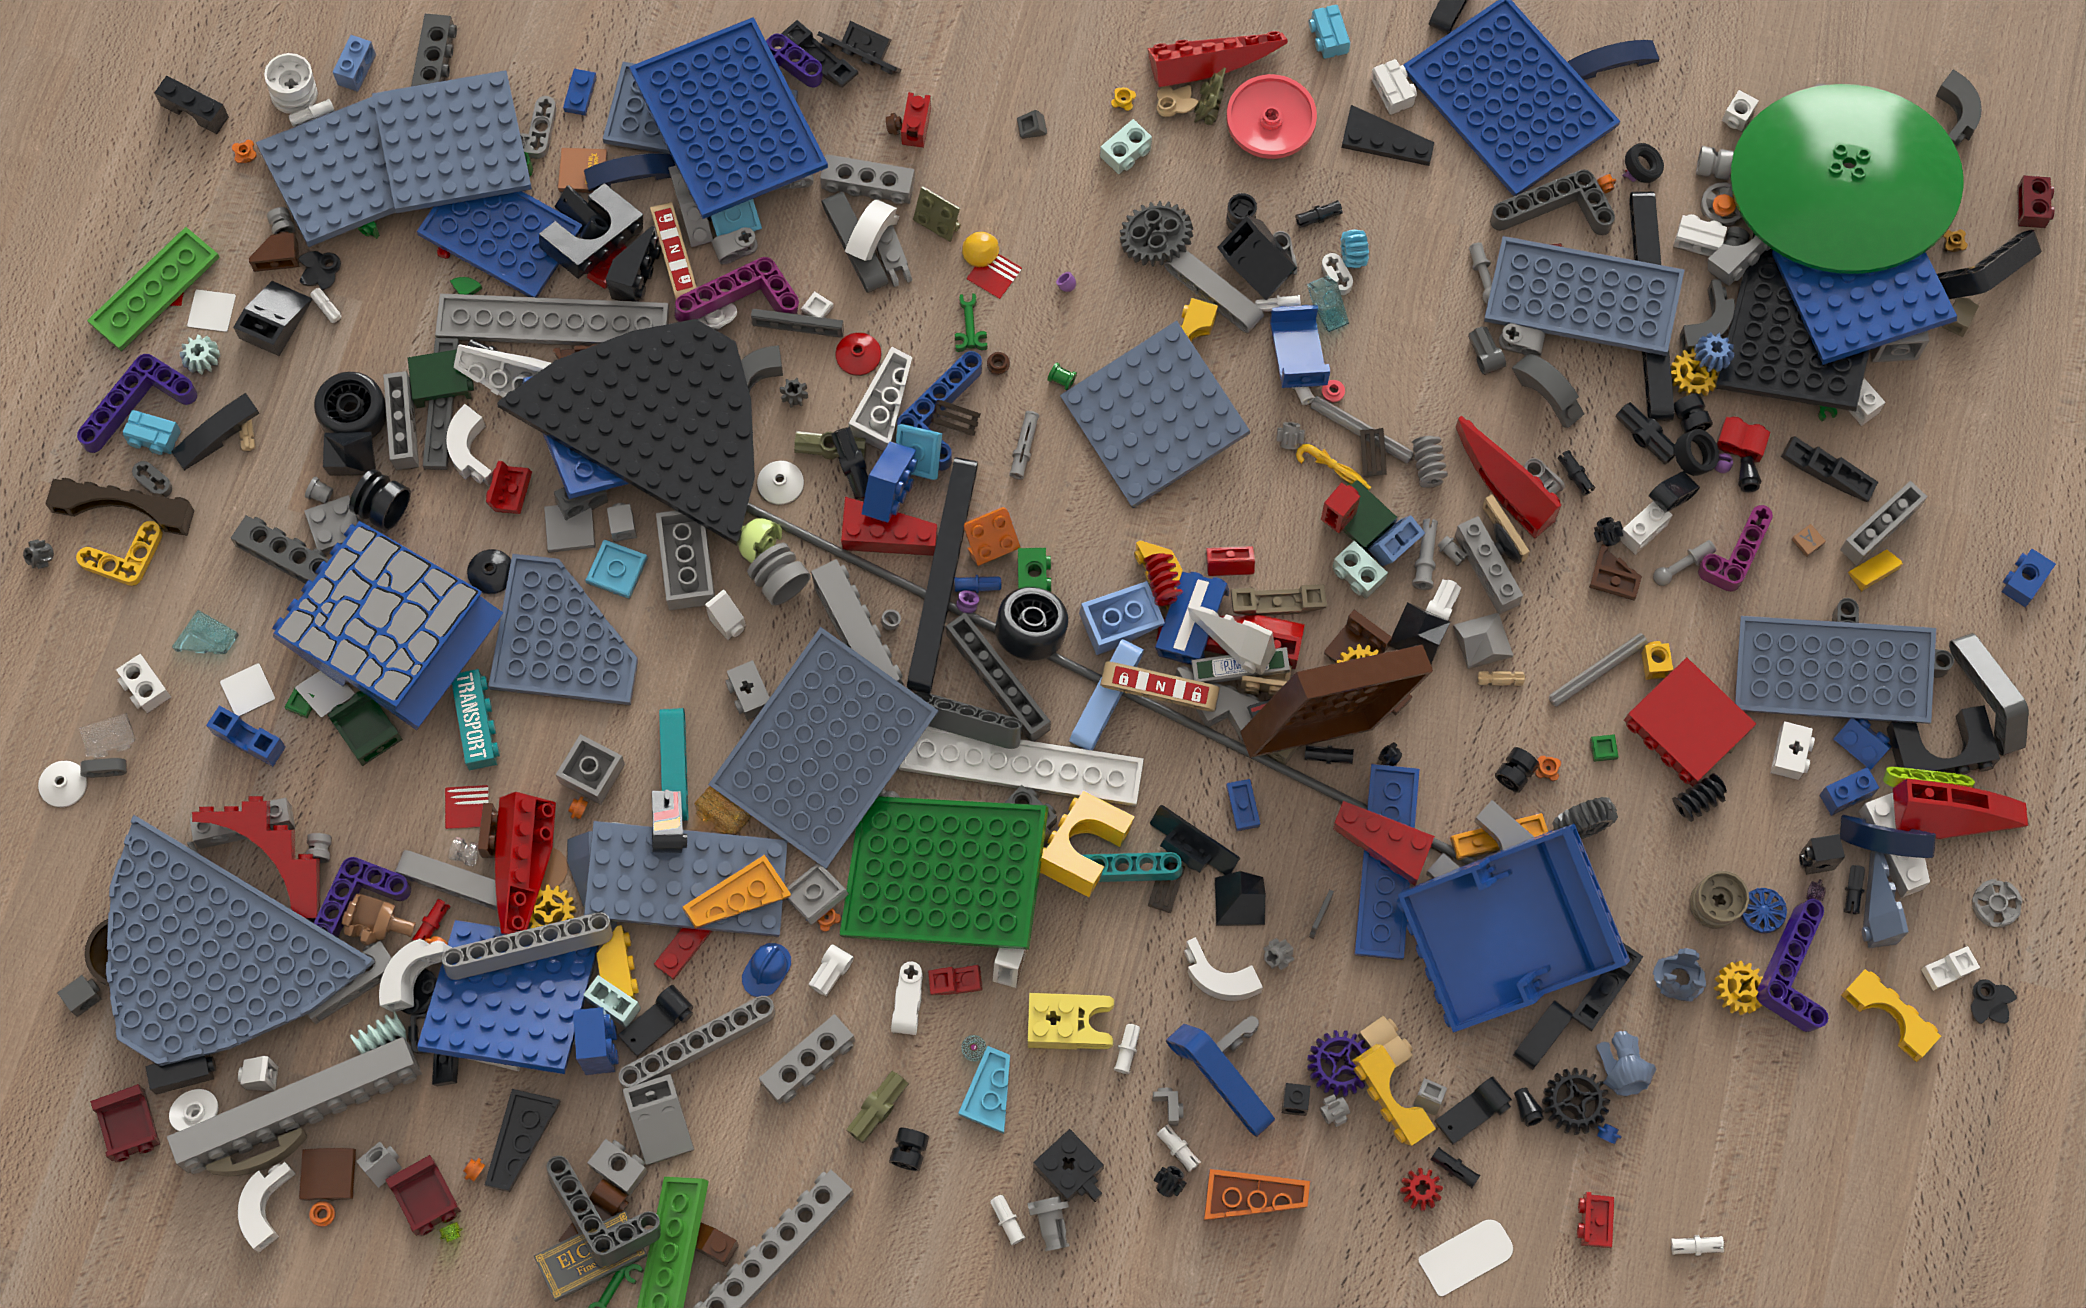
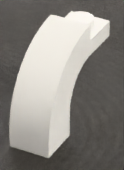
M874 200L870 203L857 222L845 252L864 261L871 260L886 228L890 225H897L900 217L895 214L897 208L879 200Z
M464 404L450 422L447 431V449L456 470L465 480L471 475L479 484L484 482L487 486H490L493 479L492 471L470 453L473 440L486 426L483 418Z
M1196 937L1187 941L1184 953L1190 964L1194 963V965L1188 967L1187 973L1194 984L1203 992L1214 998L1226 1001L1244 1000L1262 992V984L1252 965L1234 973L1220 972L1208 963Z
M418 939L401 948L390 960L383 973L379 989L380 1006L391 1012L393 1010L399 1011L414 1007L413 989L418 975L426 967L442 962L443 953L452 947L442 941H435L429 944L422 939Z
M286 1162L273 1166L268 1171L269 1175L266 1177L258 1170L245 1185L239 1199L238 1220L241 1231L248 1243L258 1253L279 1237L268 1223L265 1209L271 1194L295 1175V1172Z

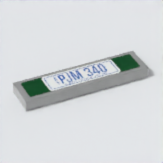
M1287 647L1275 649L1276 652L1262 675L1256 672L1254 674L1247 672L1230 655L1192 660L1194 681L1215 683L1242 679V676L1260 677L1289 673Z

